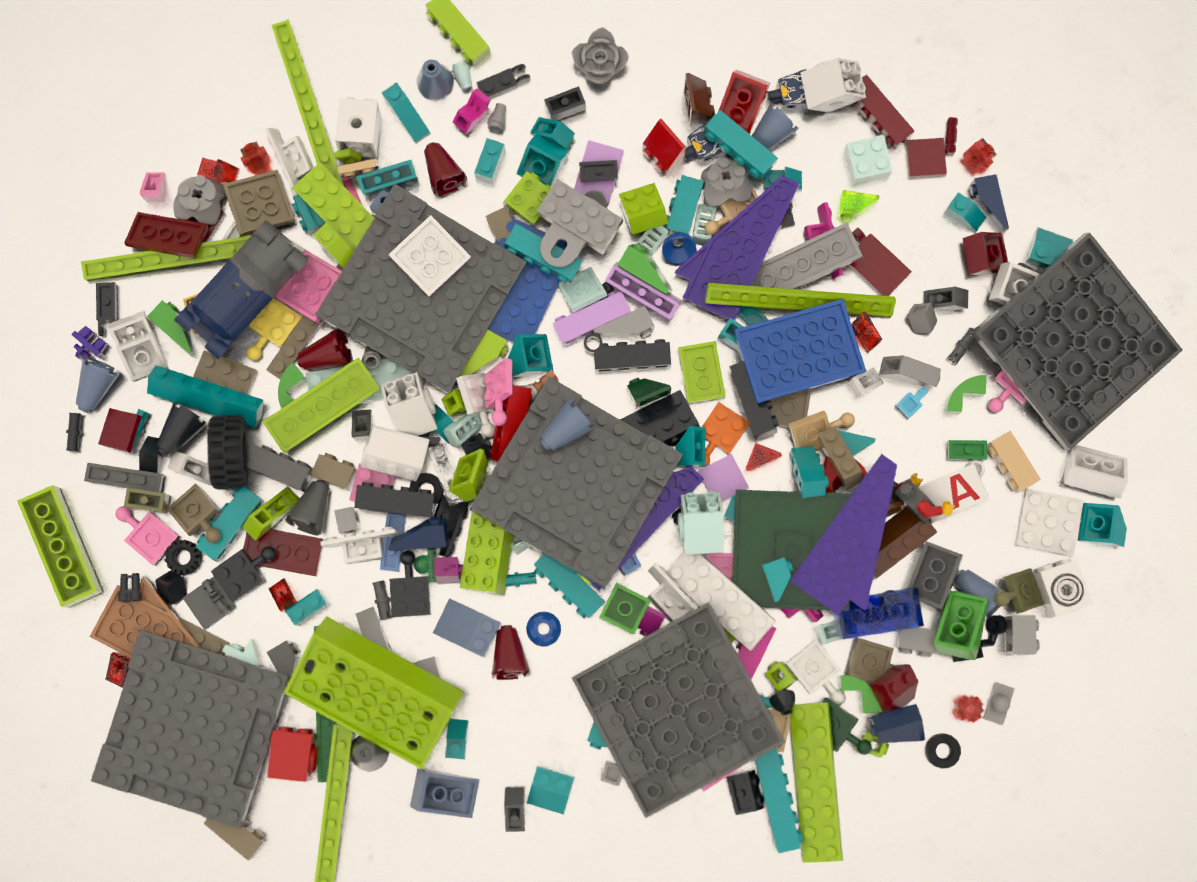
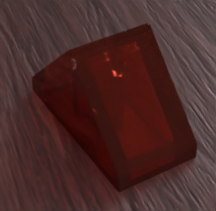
M755 443L745 467V472L748 473L782 457L781 452Z
M285 578L268 588L278 609L282 613H286V609L299 601V598Z
M112 652L105 680L123 688L129 670L127 667L130 658L119 652Z

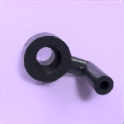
M1002 615L989 617L987 629L990 632L989 639L981 640L979 648L995 645L998 634H1003L1007 630V620Z

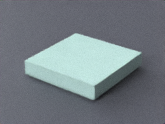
M592 267L577 273L571 283L559 282L558 284L573 313L607 296Z

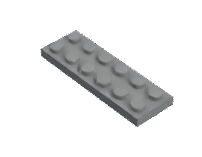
M846 222L764 261L752 286L797 289L864 257L849 224Z

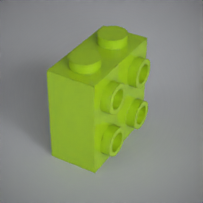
M526 171L502 204L530 226H533L540 217L537 210L552 187L539 181L540 178L535 173Z

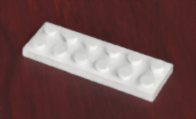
M683 551L666 572V575L671 580H674L697 604L702 606L709 602L722 626L750 651L755 648L776 623V620L702 554L685 555V551Z

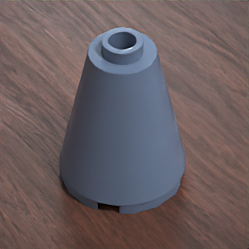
M429 59L423 63L418 72L416 84L422 95L431 100H440L449 94L453 88L454 79L448 67L434 59Z
M773 103L769 105L751 135L768 150L799 129L797 125L794 128L792 127L794 125L793 121L778 107L774 110L775 105Z
M84 357L81 364L75 402L78 405V409L86 413L89 410L94 411L119 376L120 371L114 372L113 366L93 359V362H89L88 357Z
M571 398L564 403L541 435L542 440L540 442L547 450L551 448L554 451L595 428L593 424L588 425L591 422L575 403L571 405L573 402Z
M962 569L957 574L955 584L961 593L988 598L986 611L988 618L1001 607L995 603L994 596L998 591L1004 590L969 569L966 571Z

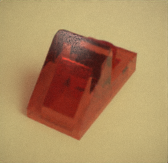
M202 157L197 176L202 175L207 179H213L225 184L236 181L240 169L221 159L215 161Z
M864 311L851 323L855 336H857L866 351L870 352L883 340L867 312Z

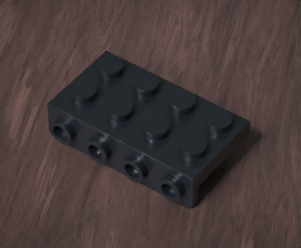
M681 390L620 419L647 436L651 435L668 446L677 445L689 426L700 427Z

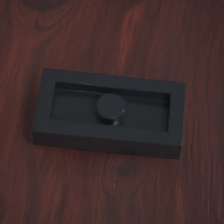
M617 160L579 162L580 182L618 180Z

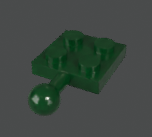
M825 697L823 702H829L833 750L839 752L844 742L848 740L856 746L857 751L861 755L869 754L872 750L871 742L866 739L860 740L851 734L859 719Z

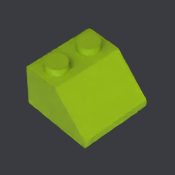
M479 449L459 458L448 491L466 502L477 497L481 490L482 482L486 478L488 462L484 450Z

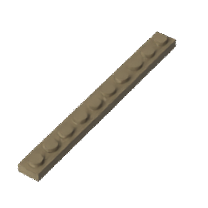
M338 264L336 268L343 271V268ZM303 315L266 371L281 379L288 366L296 363L298 353L306 348L324 321L321 320L317 324Z

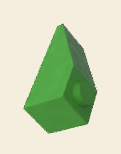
M161 300L147 317L193 357L195 353L187 332L174 321L179 315L176 312L178 308L170 301L166 303Z

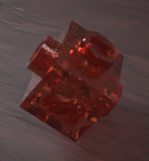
M984 138L976 141L963 153L969 165L976 169V171L982 168L985 170L994 163L992 159L997 156L993 146L987 143Z
M257 141L248 143L240 149L243 155L240 159L245 168L247 166L250 168L252 174L269 166L266 159L269 155L265 147H260Z
M964 694L956 700L957 704L953 707L956 709L955 714L960 721L964 720V722L971 721L975 723L982 717L981 713L984 712L982 706L984 704L978 696L974 697L973 695L967 696ZM969 705H972L974 711L971 713L968 711Z

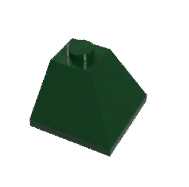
M639 377L630 380L629 385H627V391L635 409L670 395L672 389L668 384L646 378L640 380Z

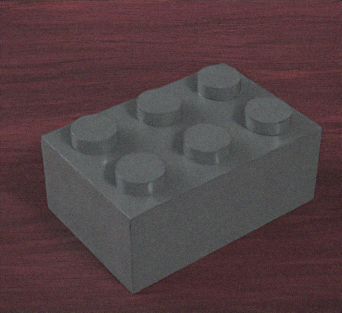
M262 445V447L255 446L246 466L254 472L303 493L308 488L312 479L310 475L312 470L309 464L298 460L296 463L291 456L282 452L277 455L275 450L265 445Z
M926 541L905 596L944 610L964 555Z

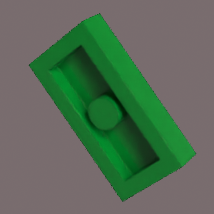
M948 440V460H987V440Z

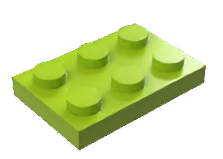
M716 341L678 347L688 404L725 398L726 394Z

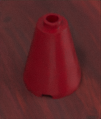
M431 142L427 144L424 149V156L433 194L436 195L438 193L439 196H446L459 190V185L462 184L464 186L468 180L466 173L440 143Z
M338 329L333 330L300 351L296 358L298 366L304 370L342 367L352 362L351 349L346 347L345 343H348L344 333Z
M512 625L501 626V629L497 630L491 672L492 679L496 677L497 680H515L521 674H523V678L529 676L530 668L516 628H512Z

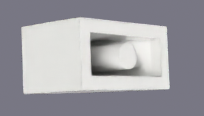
M176 452L171 457L167 469L207 485L210 484L207 463L180 452Z

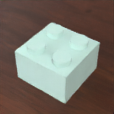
M884 135L846 144L845 153L853 185L890 177L893 170Z

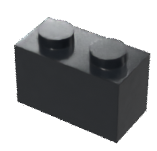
M579 86L544 99V106L549 118L552 120H560L586 110V102Z

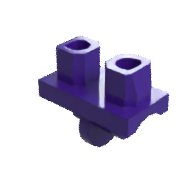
M86 325L79 332L74 330L71 334L82 344L80 346L76 343L73 346L77 350L75 353L76 358L80 359L84 356L89 359L91 355L88 353V350L100 359L105 356L103 351L108 344L100 337L91 344L88 340L94 335V332Z

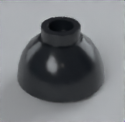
M784 689L771 695L769 702L773 709L781 712L782 715H788L793 712L792 707L796 700L794 691Z

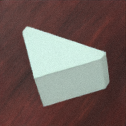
M843 618L814 627L821 645L849 637Z

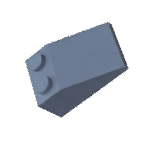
M449 598L433 634L485 658L501 622Z
M417 768L410 808L419 812L472 818L479 779Z

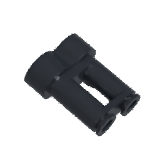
M132 573V575L120 574L118 602L142 601L140 573ZM129 578H132V590H128Z

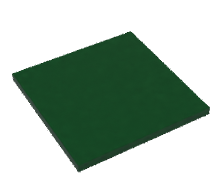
M736 490L733 583L760 607L830 610L790 580L851 497L852 493H825V496L802 498L800 492ZM786 557V560L791 561L794 571L791 572L792 576L780 601L775 602L762 565ZM850 600L842 611H849Z

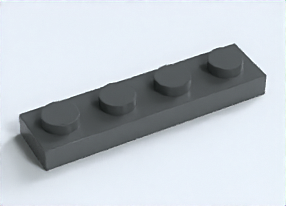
M87 462L84 481L161 493L164 474Z

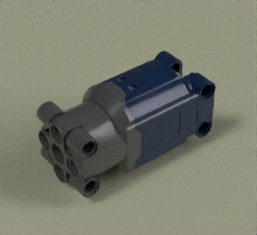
M265 220L199 294L179 313L174 321L186 332L192 328L207 341L205 348L219 359L294 274H297L308 262V257L284 234Z

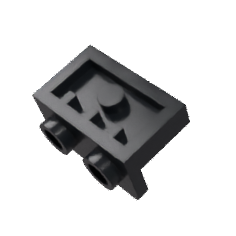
M755 770L727 777L736 815L751 813L764 808V797L759 789L760 780Z

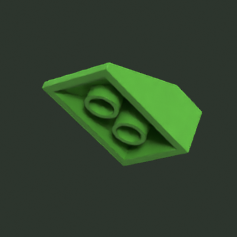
M640 243L628 245L617 265L666 295L671 293L673 288L651 254L646 251L648 248Z
M950 590L934 640L937 652L976 660L981 644L988 598Z

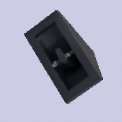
M147 436L139 451L140 471L160 473L163 455L157 451L156 443L158 438Z

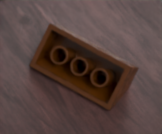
M905 507L885 522L873 580L880 577L937 533V530L929 520L924 523Z

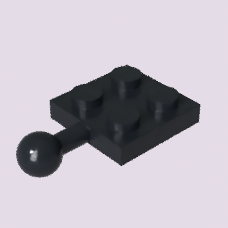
M266 546L262 549L261 555L251 561L245 550L241 549L212 569L211 573L233 603L265 581L256 567L264 561L274 560L276 550L271 546Z
M406 550L400 555V561L405 569V578L389 579L392 617L431 615L429 576L413 577L412 564L415 562V554L410 550Z

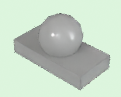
M995 682L983 719L1003 725L1015 688Z

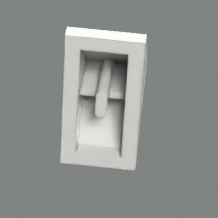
M874 367L863 374L853 377L849 381L858 398L884 383Z

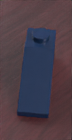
M997 174L974 178L970 185L971 195L974 196L977 204L1000 232L1006 233L1009 225Z
M431 517L391 540L388 547L389 551L446 547L449 541L446 518Z

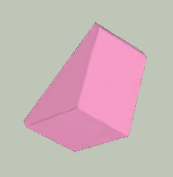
M146 172L139 192L146 202H165V172Z

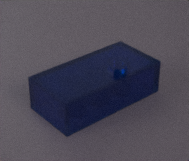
M917 587L869 595L866 610L850 600L849 611H841L839 614L843 639L924 626Z

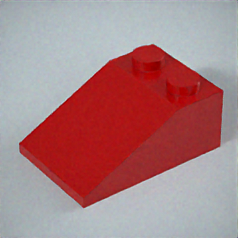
M737 69L734 70L719 110L750 134L771 82Z
M660 118L644 140L642 152L648 159L652 158L654 160V165L660 173L664 172L668 175L684 162L686 146Z

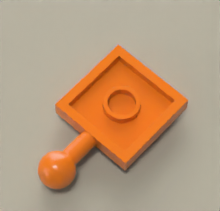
M720 402L717 403L702 425L705 428V439L710 443L705 449V466L700 467L709 465L710 455L715 447L729 455L749 426L748 420Z

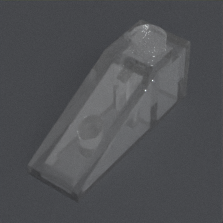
M446 442L429 448L428 452L449 506L464 502V500L448 491L456 467Z

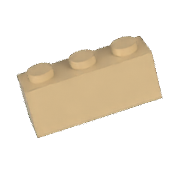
M1011 430L988 443L990 455L993 458L996 457L999 462L998 467L1002 474H1006L1009 478L1008 483L1013 491L1016 490L1019 493L1041 480Z

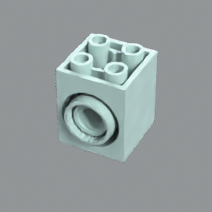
M687 493L681 495V513H678L679 538L683 540L685 555L724 552V517L720 493Z

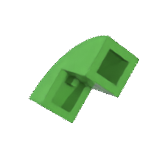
M294 363L289 365L284 371L278 385V400L281 408L293 401L289 394L306 382V378Z
M987 375L974 376L959 384L949 395L945 404L944 414L962 413L963 396L983 397L986 394Z
M838 676L839 690H859L861 713L883 712L871 687L866 682L852 676Z

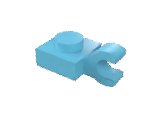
M923 386L915 395L909 392L896 406L909 419L923 406L920 400L929 391Z

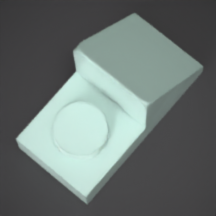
M253 639L249 640L244 652L242 651L243 647L234 643L231 646L225 644L222 652L241 661L262 666Z

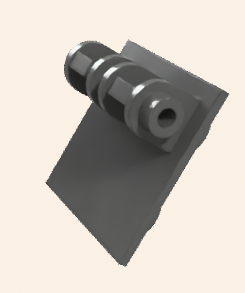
M214 576L204 580L202 585L183 597V600L204 630L236 608Z

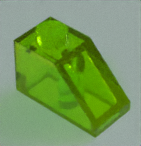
M842 189L837 216H841V219L844 220L856 219L876 205L880 195Z

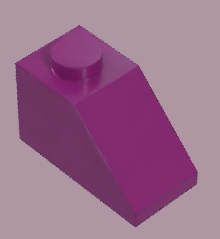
M649 606L638 626V629L641 630L640 634L646 637L657 631L666 615Z

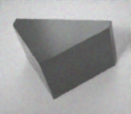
M371 409L352 411V438L355 441L367 440L373 427Z

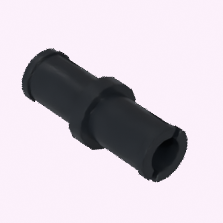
M69 412L68 430H66V434H68L66 451L79 452V435L82 433L80 431L81 413Z

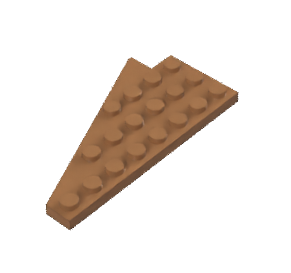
M142 578L140 582L142 601L118 602L120 585L116 586L89 636L128 658H131L139 630L201 648L146 578Z

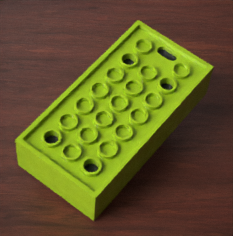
M326 616L313 632L284 694L422 770L462 698L464 691Z

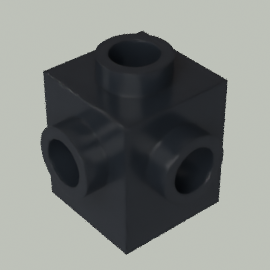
M478 433L462 443L461 447L466 455L482 449L486 459H489L492 445L488 438L483 439L481 433Z

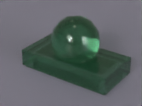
M427 548V555H419L413 564L416 572L420 574L428 573V583L437 584L435 578L437 548Z

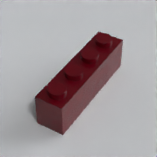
M866 74L862 77L866 98L853 104H857L862 116L872 122L874 130L884 135L886 144L897 149L913 136L915 130Z

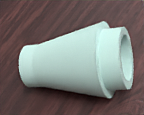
M466 61L453 64V70L451 71L460 84L461 89L466 90L473 87L469 64Z

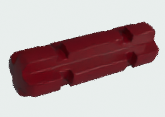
M949 117L947 120L948 127L945 153L954 154L956 152L955 144L957 143L958 118Z

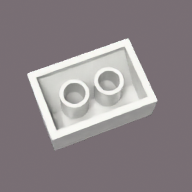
M373 425L362 451L361 467L417 481L423 467L429 439Z
M1079 445L1069 450L1064 471V484L1070 487L1085 489L1089 492L1104 494L1108 497L1121 498L1128 483V458Z

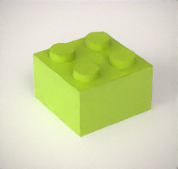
M655 182L619 194L622 211L632 235L668 224L666 209Z

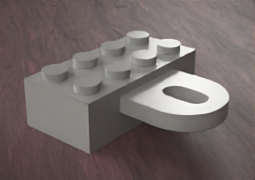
M557 179L537 210L538 216L551 223L550 228L541 241V255L547 264L556 268H564L571 265L585 244L603 255L621 227L623 218ZM560 240L566 241L567 247L559 258L552 257L551 252L557 242Z

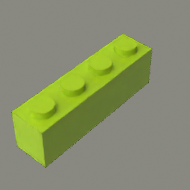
M430 0L425 4L427 17L431 21H436L439 31L443 35L447 34L450 38V44L454 49L458 48L462 52L461 57L467 64L470 62L475 66L491 53L490 46L451 0Z

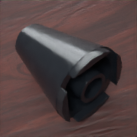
M174 402L156 443L157 451L165 457L168 454L173 456L206 425V422L203 420L201 423L198 420L200 417L183 405L177 407V402Z

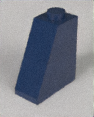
M917 703L871 717L873 725H869L872 736H876L879 743L926 740L923 719Z

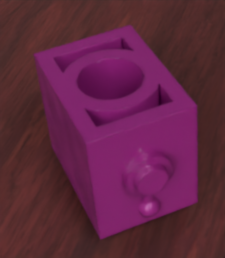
M458 557L435 558V578L437 584L461 582L463 564H460Z

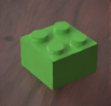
M616 582L599 618L634 636L651 599Z

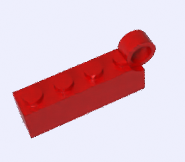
M512 385V394L503 401V412L506 414L507 420L505 424L501 426L496 425L490 459L499 461L528 413L529 403L532 400V388Z

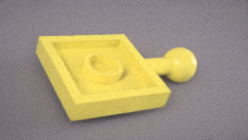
M273 298L249 325L261 337L255 345L247 348V357L253 361L258 360L261 357V349L267 341L281 348L302 316Z

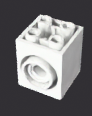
M837 57L821 62L815 67L801 72L808 109L832 112L865 99V85L862 80V69L859 62Z
M353 97L340 98L335 143L338 151L350 148L361 154V157L377 158L381 124L378 101L370 98L358 100Z
M417 372L381 385L386 410L396 431L419 436L437 429L434 417L436 410L429 390L427 388L424 389Z
M1070 558L1055 562V567L1049 564L1037 568V573H1034V577L1048 618L1057 617L1093 605L1078 560L1071 561ZM1062 587L1065 589L1064 595L1061 592Z

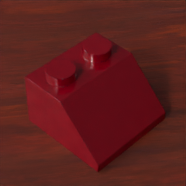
M978 232L962 238L970 275L996 273L999 271L1001 263L1008 262L1003 233Z
M902 664L893 666L872 682L870 687L883 713L903 708L915 699L919 681L911 665Z

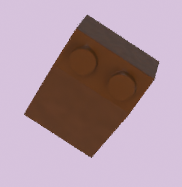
M685 73L683 91L689 126L704 124L712 119V116H715L714 105H710L709 99L712 98L711 87H707L705 80L691 73Z

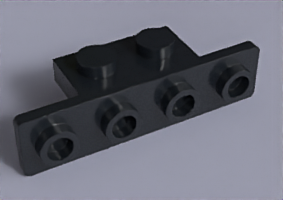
M441 495L433 517L446 518L449 541L446 547H441L440 556L449 557L452 554L455 546L453 543L460 534V525L462 519L467 515L469 501L466 502L461 498L456 500L449 496Z

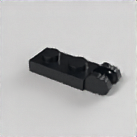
M522 63L476 82V85L487 97L492 98L518 87L519 84L530 80L531 77L529 74H524L515 79L514 74L526 68L525 64Z
M115 282L96 283V321H98L99 336H104L105 334L104 321H109V323L117 321V288Z

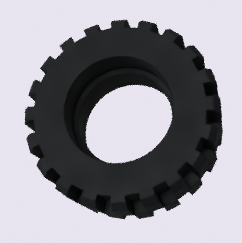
M240 415L213 416L208 422V471L211 486L216 490L243 489L247 486L249 470L246 467L249 462L248 438L245 419Z

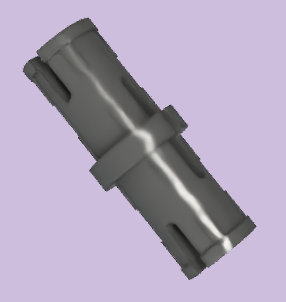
M970 327L964 337L957 341V346L947 357L949 361H952L956 356L953 363L957 365L963 355L969 352L970 346L975 341L973 335L971 336L974 328Z
M384 580L372 583L376 598L374 602L377 604L380 621L392 618L388 602L390 598L387 597Z

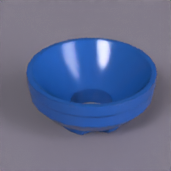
M686 233L671 234L662 244L663 257L668 262L676 265L683 264L697 250L694 239ZM680 239L683 241L681 246L673 245L675 240Z
M546 611L538 612L528 620L526 633L532 643L537 646L547 647L559 639L561 624L554 614ZM539 624H548L549 632L544 635L540 634L537 629Z

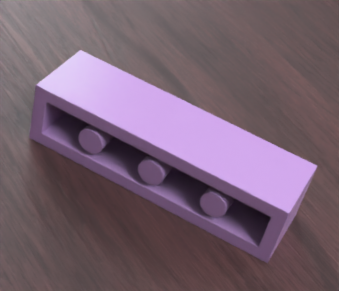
M617 261L605 281L671 320L683 300L671 293L666 295L618 266L619 262Z
M613 291L607 294V298L601 301L598 300L569 316L561 315L554 319L555 322L552 323L562 347L593 333V329L631 312L622 291L618 293Z

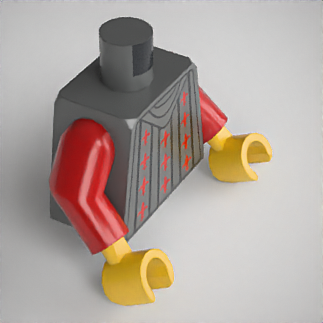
M913 473L910 479L897 484L895 488L897 498L924 523L934 516L942 514L950 516L955 506L950 505V501H944L942 507L935 506L928 496L918 488L923 481V478L917 477L918 473Z

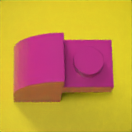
M476 88L468 102L457 111L452 123L467 134L485 117L490 109L488 105L491 99Z

